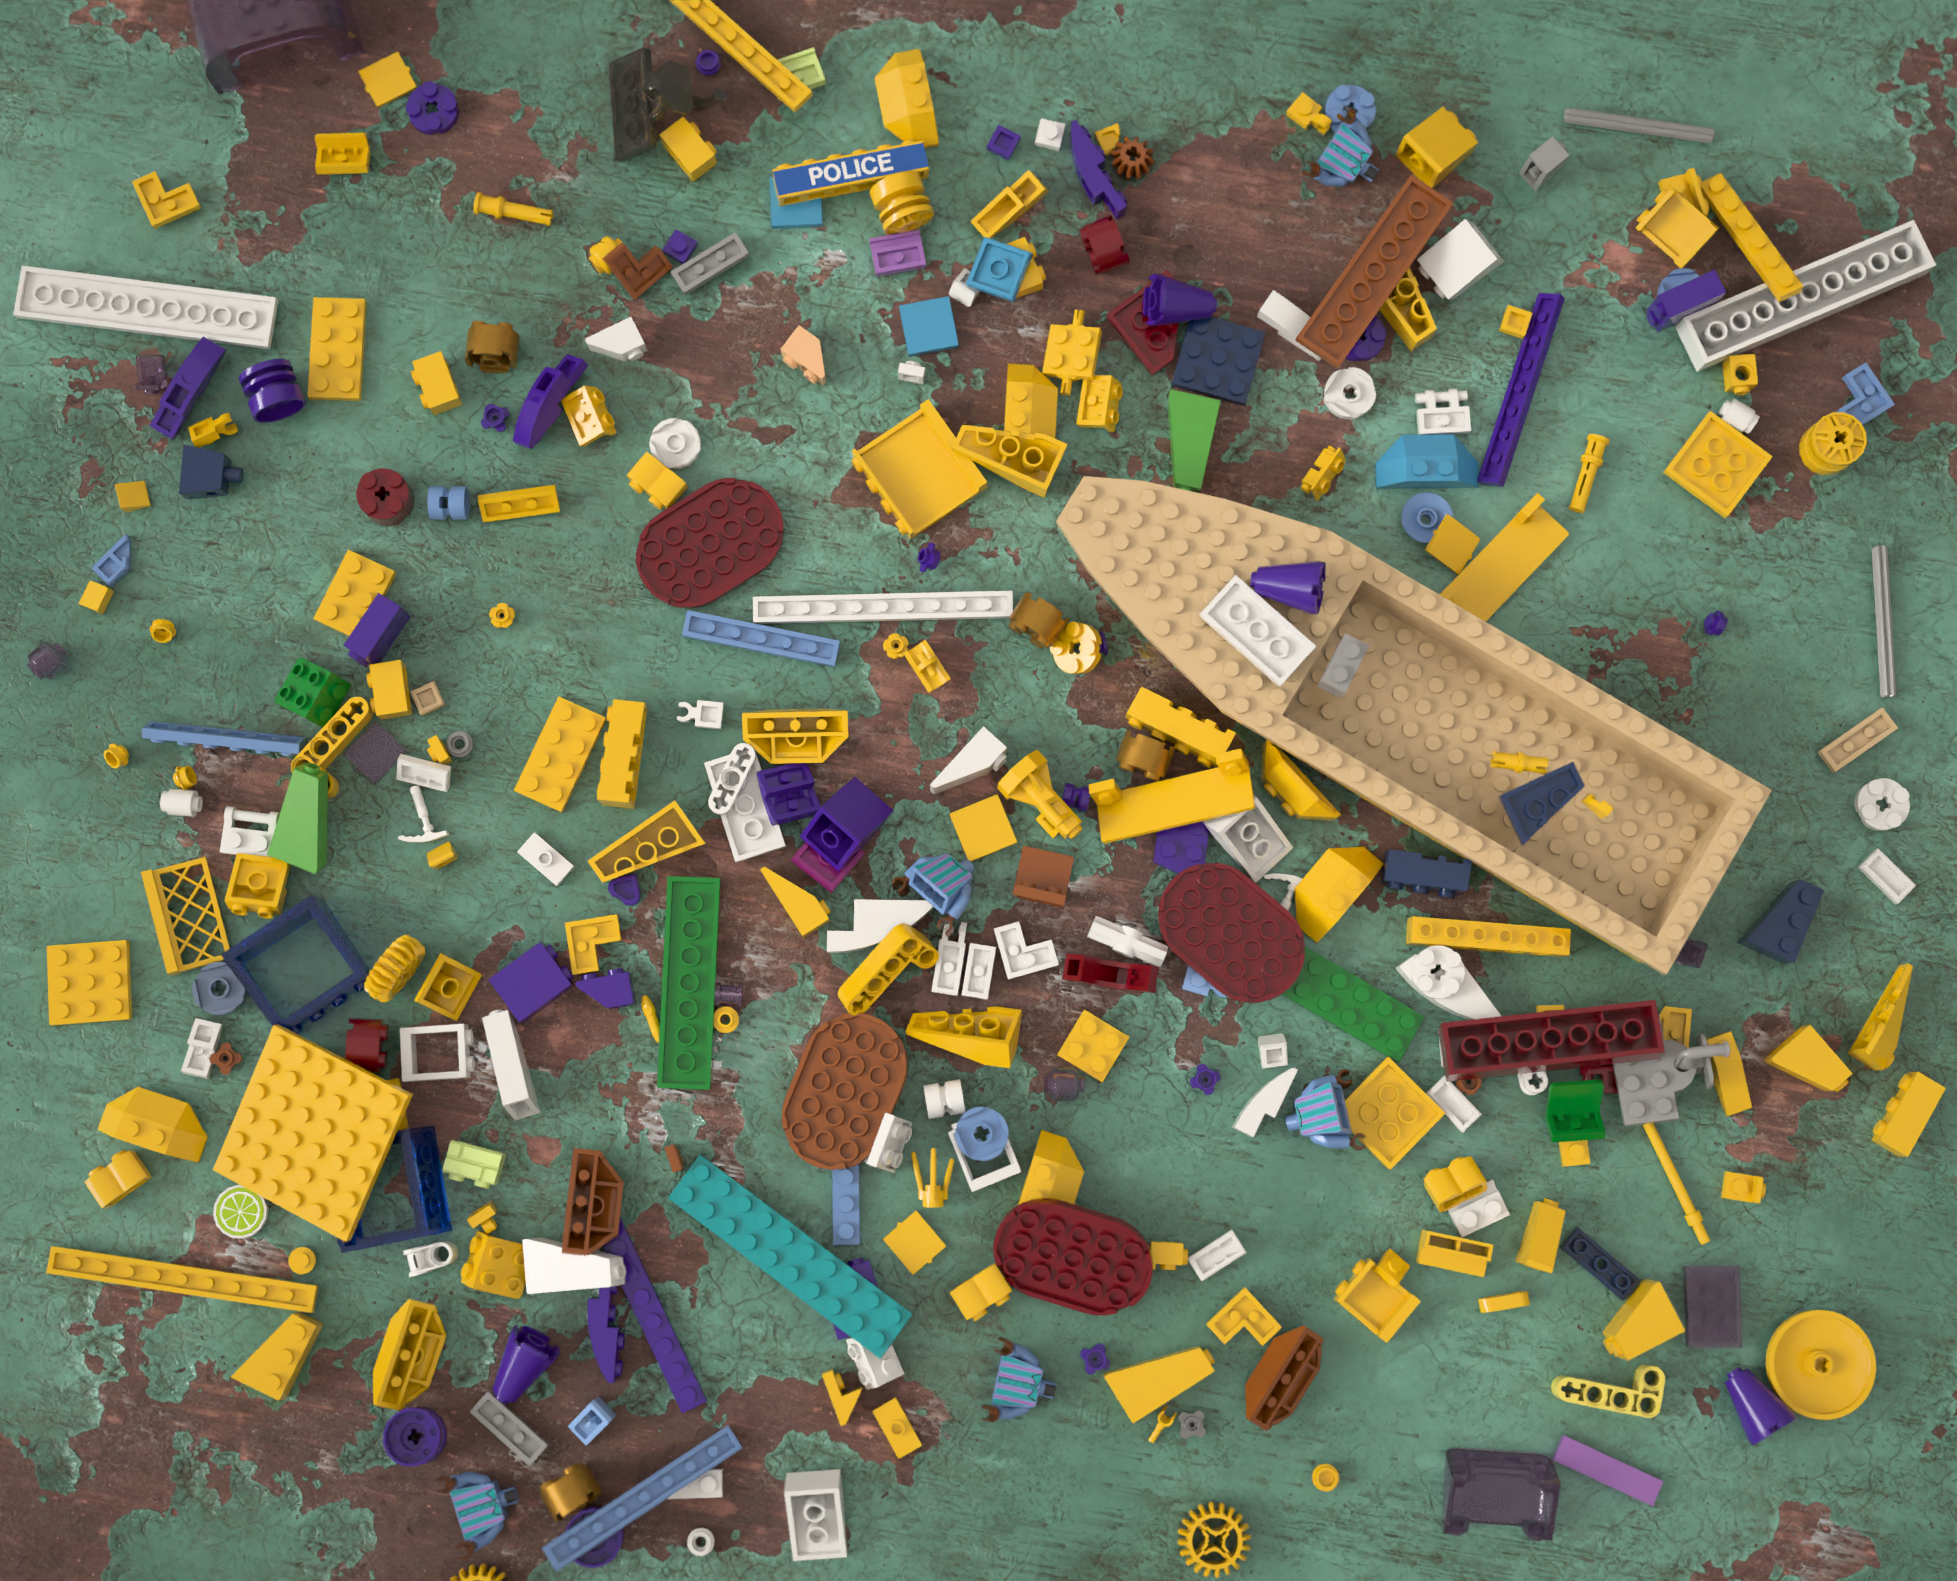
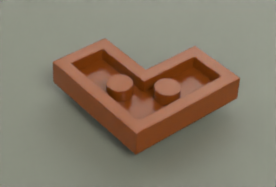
M622 242L603 258V261L634 300L673 268L666 256L656 245L638 261Z

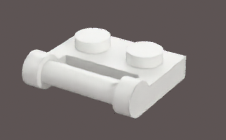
M226 806L219 852L232 855L242 853L272 857L267 855L280 812L271 811L268 814L236 810V807ZM235 820L268 824V832L234 828Z

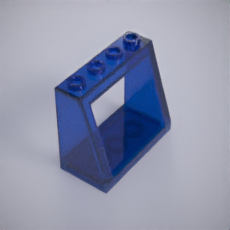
M314 895L308 896L221 954L226 964L272 1027L279 1024L296 1034H299L303 1030L302 1026L310 1020L314 1023L326 1015L324 1011L331 1006L336 1008L344 1004L348 1000L347 996L352 992L356 991L359 993L365 990L366 977L370 974L369 967L325 900ZM315 918L354 973L282 1020L245 964Z
M435 1126L399 1130L392 1142V1145L400 1143L402 1145L415 1228L364 1238L360 1217L350 1241L345 1242L337 1237L341 1253L452 1231Z

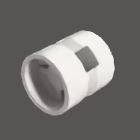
M960 1079L947 1081L944 1086H940L938 1083L923 1085L929 1119L943 1117L945 1112H948L950 1115L965 1113Z

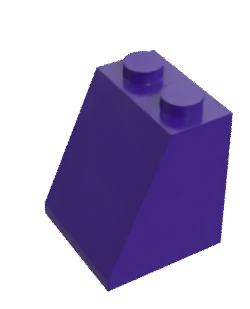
M853 777L819 808L800 837L839 872L885 824L893 810L858 778Z

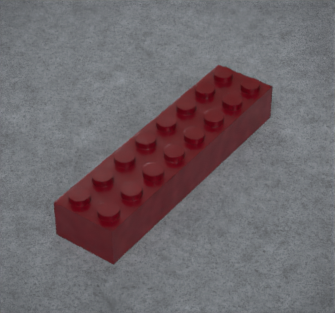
M1656 1000L1441 1023L1438 1029L1446 1082L1660 1059L1665 1053Z

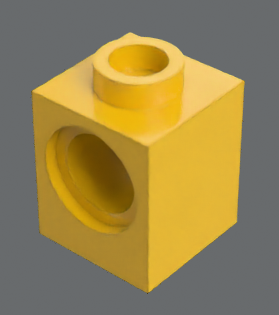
M1755 354L1731 355L1722 363L1725 393L1734 392V395H1745L1750 393L1758 384ZM1736 371L1741 372L1745 380L1738 379Z

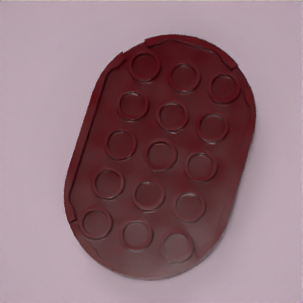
M723 478L704 485L659 513L642 531L636 552V566L642 582L654 597L673 607L692 609L715 602L764 571L774 561L780 551L784 536V525L780 509L773 497L764 488L751 481Z
M1221 863L1197 864L1181 871L1165 888L1158 910L1159 927L1164 941L1177 957L1217 991L1235 1001L1260 1003L1280 996L1293 985L1301 972L1305 959V944L1302 930L1296 919L1287 909L1245 874L1234 867Z
M1040 1198L1026 1201L1014 1207L1004 1216L996 1231L993 1246L996 1265L999 1266L1005 1275V1280L1012 1287L1033 1298L1086 1314L1112 1315L1116 1314L1118 1310L1134 1306L1145 1295L1151 1283L1153 1257L1150 1247L1143 1235L1134 1226L1120 1218L1065 1201Z

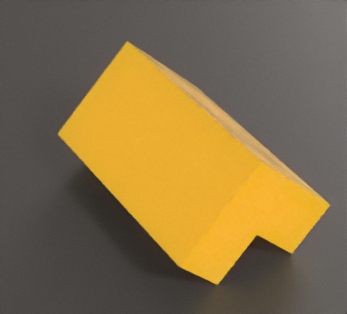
M1422 1230L1416 1263L1484 1277L1487 1261H1491L1493 1245Z

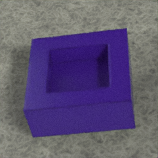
M998 125L987 145V150L1009 161L1021 140V136Z
M675 229L662 251L668 257L684 264L692 256L698 246V242Z

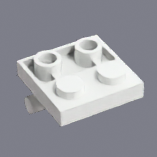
M885 1113L869 1158L864 1162L894 1173L902 1162L904 1145L912 1135V1122Z

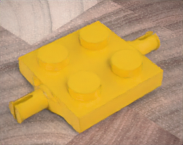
M1078 309L1074 310L1072 324H1051L1042 370L1044 376L1057 377L1062 380L1060 394L1064 396L1071 395L1072 381L1081 379L1094 380L1102 335L1100 328L1083 326L1085 311H1078Z

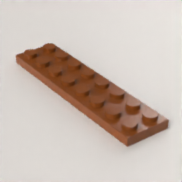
M1410 175L1298 334L1295 341L1338 369L1454 203L1413 175Z

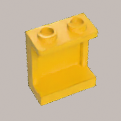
M1671 188L1669 191L1664 189L1654 200L1657 205L1651 211L1646 209L1639 216L1637 221L1640 224L1636 229L1643 232L1682 269L1716 233L1719 227L1675 188Z
M1366 1258L1365 1261L1360 1259L1351 1270L1354 1274L1348 1282L1344 1279L1334 1292L1337 1295L1334 1297V1300L1377 1337L1387 1343L1421 1301L1405 1290L1400 1284L1394 1288L1373 1270L1376 1264L1372 1259Z

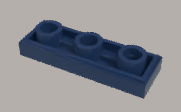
M1575 1227L1559 1247L1620 1300H1624L1640 1281L1578 1227ZM1599 1259H1602L1604 1265L1599 1269L1597 1262Z

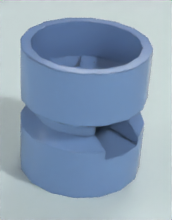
M430 486L427 500L429 518L431 520H446L450 516L453 520H468L470 513L468 487L452 486L450 490H447L445 486ZM445 498H448V508H445Z

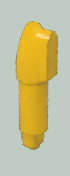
M644 995L641 998L642 1010L648 1021L652 1036L659 1043L660 1024L656 1010L650 998Z

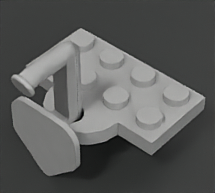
M1660 1021L1665 1053L1660 1059L1613 1064L1624 1127L1678 1120L1679 1115L1675 1093L1687 1088L1695 1074L1700 1073L1706 1088L1712 1089L1714 1078L1710 1057L1722 1055L1728 1057L1731 1051L1729 1043L1723 1041L1721 1044L1707 1045L1705 1035L1699 1034L1697 1037L1698 1046L1687 1048L1679 1042L1664 1040Z

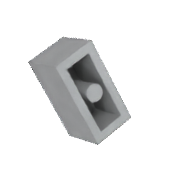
M1552 136L1529 155L1519 174L1535 192L1559 173L1569 157L1565 145L1560 141H1556Z
M1345 633L1317 687L1342 698L1369 645Z

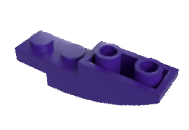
M1074 120L1071 122L1070 146L1080 183L1093 205L1103 200L1118 220L1126 213L1127 200L1121 191H1116L1111 185L1112 180L1108 173L1101 171L1105 165L1106 156L1099 145L1095 146L1092 143L1087 128L1084 125L1080 126Z
M206 337L201 338L159 401L161 406L153 418L150 427L171 439H176L198 396L203 395L227 351L225 348Z
M566 354L555 369L547 366L544 368L530 389L520 411L513 436L515 444L532 450L549 427L555 423L557 417L562 413L561 408L557 404L566 396L569 389L588 367L583 359Z
M618 1286L599 1288V1298H588L587 1316L591 1345L601 1372L608 1383H615L617 1377L622 1376L623 1360H619V1349H624L625 1333H621V1326H611V1321L616 1319V1305H612L613 1294L618 1292Z

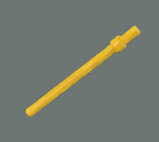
M1654 1123L1643 1125L1686 1213L1684 1217L1688 1226H1692L1701 1245L1711 1241L1701 1222L1703 1221L1702 1215L1699 1210L1695 1209Z

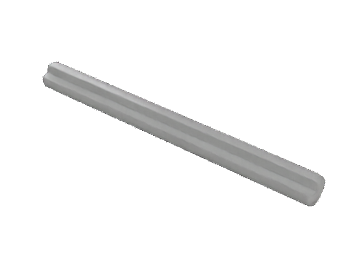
M1569 107L1566 108L1563 117L1565 123L1711 143L1715 134L1714 129L1709 127Z
M1879 545L1872 548L1880 696L1882 698H1892L1896 696L1888 548L1887 546Z

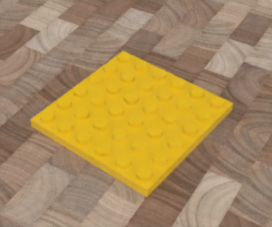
M279 1024L273 1025L213 1170L345 1242L350 1241L413 1094Z

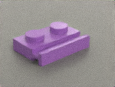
M919 230L869 239L876 277L926 268Z

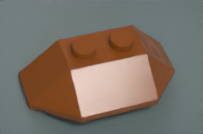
M573 1149L561 1254L589 1256L618 1236L624 1182L605 1159L601 1151Z
M1302 1325L1273 1338L1245 1384L1246 1419L1268 1431L1273 1425L1280 1423L1293 1414L1320 1369L1321 1345H1323V1338Z

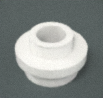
M706 1528L694 1529L687 1539L689 1550L697 1556H704L710 1553L715 1543L712 1532ZM698 1537L706 1539L704 1546H699L696 1543Z

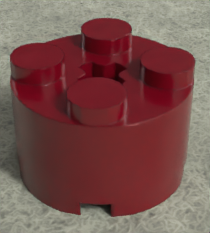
M1112 214L1079 229L1083 245L1089 254L1090 262L1096 275L1099 273L1102 275L1130 263L1128 253L1124 251V242Z
M381 468L362 475L356 491L357 502L361 510L372 521L382 526L400 524L414 508L415 499L411 487L399 473L391 469Z
M349 1018L348 1024L354 1025L353 1029L347 1030L345 1059L369 1072L379 1073L380 1069L387 1065V1051H382L383 1041H388L389 1025L383 1024V1019Z

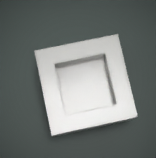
M1041 118L1035 146L1059 151L1065 124Z
M913 361L899 364L898 380L918 384L924 383L925 367H921V364Z

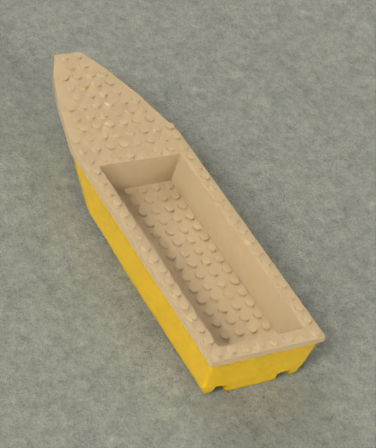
M1083 476L1056 521L1088 573L1143 636L1222 713L1273 742L1312 769L1462 858L1471 860L1472 864L1637 962L1644 963L1663 975H1667L1772 791L1332 531L1219 497L1140 480ZM1313 561L1325 562L1326 579L1323 582L1322 588L1324 594L1321 608L1317 615L1306 613L1259 595L1316 646L1280 687L1199 616L1235 575L1250 587L1252 572H1257L1259 566ZM1346 633L1369 645V648L1346 693L1342 698H1339L1317 687L1341 638ZM1493 751L1512 754L1524 752L1528 756L1547 757L1548 768L1544 767V769H1547L1546 774L1574 762L1585 785L1524 845H1521L1498 796L1539 778L1543 774L1522 771L1520 774L1510 769L1491 768L1490 761L1491 757L1494 758L1492 756ZM1587 794H1593L1600 803L1603 800L1609 803L1613 810L1607 817L1601 819L1584 805L1581 800Z

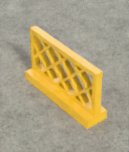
M206 857L153 871L150 869L141 872L165 968L169 976L181 974L180 972L203 967L213 962L232 959ZM202 865L204 875L199 883L186 877L191 867ZM185 869L182 874L177 872L179 870ZM173 873L180 878L174 888L170 890L162 885L160 875ZM183 879L196 886L189 899L176 893ZM205 880L208 888L202 886ZM199 889L210 894L211 900L206 908L192 902ZM164 890L170 893L167 899ZM173 896L187 902L179 915L169 911L168 904ZM190 905L203 911L196 924L182 918ZM212 905H213L214 913H212V912L209 911V909H210V907H211ZM206 914L217 920V926L212 934L199 927ZM171 916L177 918L174 924L172 923ZM180 921L193 927L185 941L175 935L174 930ZM196 930L209 936L202 950L189 943ZM218 930L220 932L221 939L215 936ZM215 939L223 944L225 954L213 957L205 951L212 940ZM177 941L183 943V945H182V947L180 948V950H179V946H178V942H177ZM186 946L200 953L195 962L183 965L181 954ZM203 955L208 957V959L201 960Z

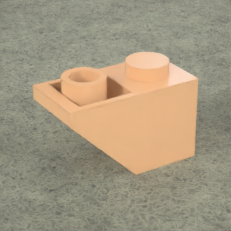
M798 325L781 348L782 360L792 369L797 367L804 372L803 376L814 384L818 382L824 385L826 377L820 340Z

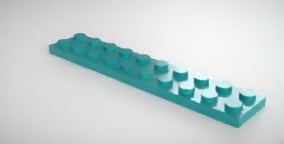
M702 1155L698 1156L668 1197V1199L879 1359L883 1358L913 1316L910 1311Z

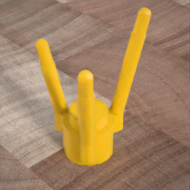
M931 1149L930 1185H925L924 1190L915 1152H912V1164L918 1186V1199L922 1200V1207H944V1200L948 1199V1188L954 1159L951 1158L949 1160L941 1190V1185H936V1149Z

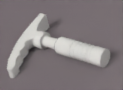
M416 785L409 788L418 816L422 819L425 834L415 837L402 835L398 836V839L406 842L422 843L450 836L446 830L437 833L433 832L434 828L429 822V813L420 786Z
M1273 873L1264 875L1263 878L1266 880L1280 879L1284 882L1287 880L1290 883L1287 887L1286 897L1280 903L1289 911L1292 904L1291 899L1295 893L1294 888L1302 878L1289 874Z

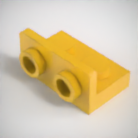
M1694 168L1688 169L1685 174L1659 181L1658 185L1661 192L1664 189L1669 191L1671 188H1675L1705 216H1708L1709 204L1707 199L1703 198L1701 192L1702 181L1700 176L1696 175Z
M1094 375V380L1083 379L1076 425L1080 428H1104L1108 432L1115 431V426L1119 421V400L1123 395L1122 385L1112 375Z
M584 385L561 400L579 446H587L604 435L612 436L616 434L614 419L608 413L604 403V395L597 387Z

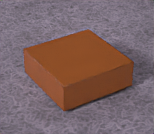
M672 1144L664 1147L672 1172L684 1170L685 1166L678 1146Z

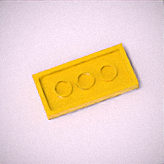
M313 297L307 396L310 400L361 401L367 301L365 299Z
M558 696L514 791L563 813L607 718Z

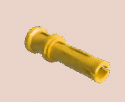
M479 191L475 196L473 208L475 215L483 213L493 215L496 219H503L505 216L547 226L552 224L553 210L508 202L503 196L498 198L485 196Z
M1587 435L1588 444L1585 454L1581 455L1580 458L1582 468L1569 505V510L1573 512L1585 513V507L1597 468L1603 465V453L1610 440L1601 435Z

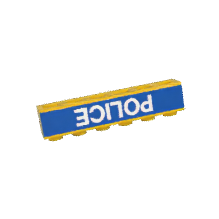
M907 140L902 142L901 145L891 146L885 144L870 151L859 149L852 152V154L844 156L833 154L828 156L827 159L818 161L816 159H807L802 164H782L773 169V180L779 206L817 198L824 199L870 190L884 178L904 171H916L919 173L921 180L928 179L929 166L923 140L917 142L916 140Z

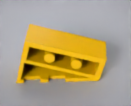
M301 1312L292 1314L231 1378L278 1401L287 1398L323 1323Z

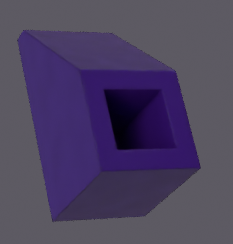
M623 968L609 970L608 976L598 977L597 973L583 975L582 981L576 982L577 988L608 1009L636 1005L631 973L624 972Z

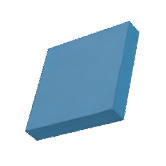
M769 177L772 229L823 227L821 198L779 206L773 177Z
M984 237L966 285L967 287L1014 303L1033 254Z
M949 296L899 305L908 357L959 348Z

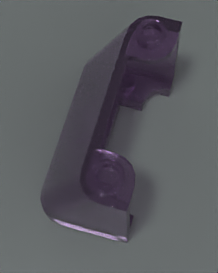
M1466 1448L1448 1449L1444 1465L1442 1512L1444 1534L1460 1536L1467 1533L1469 1523L1522 1526L1524 1534L1531 1540L1552 1541L1561 1487L1553 1460L1549 1456L1540 1453Z

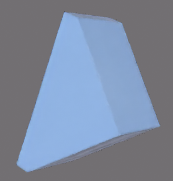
M598 1396L568 1427L587 1446L617 1415Z

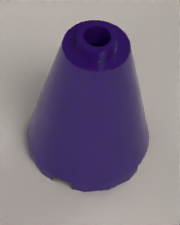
M1161 274L1151 275L1148 279L1153 280L1151 286H1145L1143 315L1148 316L1149 321H1146V323L1150 326L1210 318L1217 309V299L1214 298L1212 292Z
M1313 561L1259 566L1257 572H1252L1250 587H1254L1255 592L1261 596L1306 613L1317 615L1320 611L1324 594L1322 588L1323 582L1326 579V563Z
M518 1325L513 1327L510 1331L492 1388L497 1400L505 1404L516 1402L558 1358L560 1354L559 1347L555 1344L553 1348L548 1344L550 1340L548 1336L529 1326L523 1325L522 1329H518Z
M1739 1366L1727 1374L1729 1380L1725 1382L1746 1437L1752 1446L1797 1418L1794 1412L1748 1368L1743 1371Z

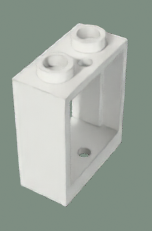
M467 1024L400 1028L402 1082L471 1078V1072L475 1070L474 1056H470V1045H473L474 1042L473 1030L469 1029ZM458 1032L459 1071L418 1074L416 1035Z
M957 1123L951 1125L953 1130L949 1131L948 1134L972 1192L1021 1172L1010 1142L1007 1140L1004 1149L1010 1165L974 1179L966 1158L956 1143L955 1131Z

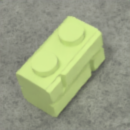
M451 1140L442 1170L449 1173V1179L464 1182L465 1178L475 1180V1186L489 1189L491 1184L498 1185L506 1153Z

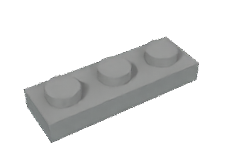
M735 232L672 270L671 275L683 294L687 295L750 255Z
M490 1390L470 1411L473 1416L529 1466L534 1463L549 1445L507 1405L497 1400Z

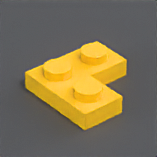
M156 171L132 181L154 229L201 209L200 203L189 183L166 193Z
M617 914L565 923L572 975L600 971L596 945L622 941Z
M1245 1287L1206 1323L1223 1344H1226L1240 1329L1245 1327L1263 1346L1282 1328Z

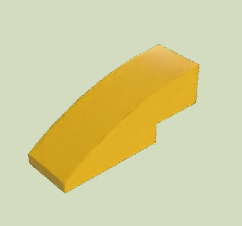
M1028 170L1011 187L1007 186L970 222L983 237L991 239L1026 213L1049 190L1033 172Z

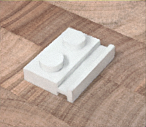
M1493 1179L1487 1181V1190L1473 1199L1463 1201L1458 1206L1448 1210L1460 1237H1464L1510 1215Z

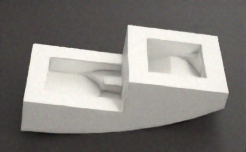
M195 1018L187 1042L189 1048L181 1068L183 1074L209 1080L213 1067L209 1057L217 1052L222 1024Z

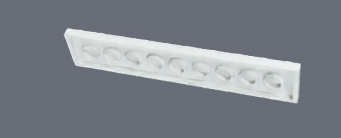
M22 266L13 315L21 319L200 341L202 337H206L214 343L270 350L278 299L270 296Z

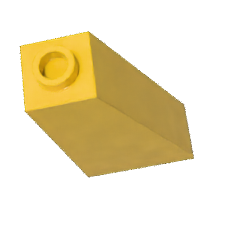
M1199 1346L1111 1370L1104 1373L1103 1376L1131 1422L1135 1423L1213 1373L1215 1370L1211 1365L1215 1361L1207 1348L1202 1351Z

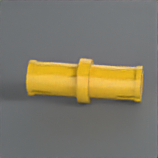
M1492 752L1494 758L1491 757V768L1510 769L1520 774L1522 771L1541 773L1543 775L1547 772V769H1544V767L1548 768L1547 757L1528 756L1524 752H1517L1516 754Z

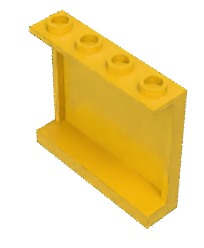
M929 399L920 404L918 411L860 450H852L854 459L851 462L858 473L864 472L868 478L865 482L873 494L878 492L883 499L880 502L883 509L888 515L892 513L897 519V522H895L897 529L903 536L907 534L910 539H913L987 489V481L973 461L952 450L956 437Z

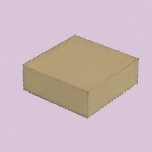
M435 681L410 691L421 716L446 706Z

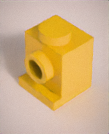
M1149 1241L1153 1257V1269H1156V1264H1160V1269L1176 1270V1265H1187L1188 1249H1183V1243Z

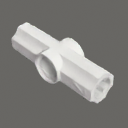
M1098 916L1095 917L1087 936L1090 939L1112 947L1113 951L1132 959L1134 957L1159 968L1169 948L1164 944L1143 936V933L1124 925L1119 926Z

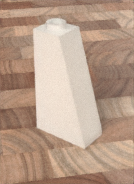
M508 1010L492 1011L489 1013V1016L482 1017L503 1107L515 1121L541 1113L514 1018Z
M543 1237L523 1239L527 1294L612 1287L625 1284L626 1268L621 1256L601 1251H595L589 1256L561 1254L562 1242Z

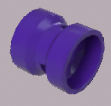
M1065 783L1062 800L1069 808H1076L1078 812L1086 813L1090 797L1089 787L1082 786L1078 788L1071 783Z

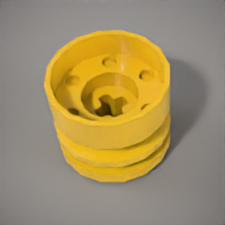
M904 171L896 173L879 181L870 189L869 194L875 210L881 212L879 220L883 223L885 234L892 235L916 230L934 217V210L929 205V198L922 195L925 192V188L918 172Z
M1832 412L1822 417L1802 435L1799 444L1800 457L1804 465L1812 472L1820 475H1834L1844 470L1862 455L1867 444L1866 431L1862 423L1854 416L1844 412ZM1838 438L1840 442L1836 443L1834 439Z

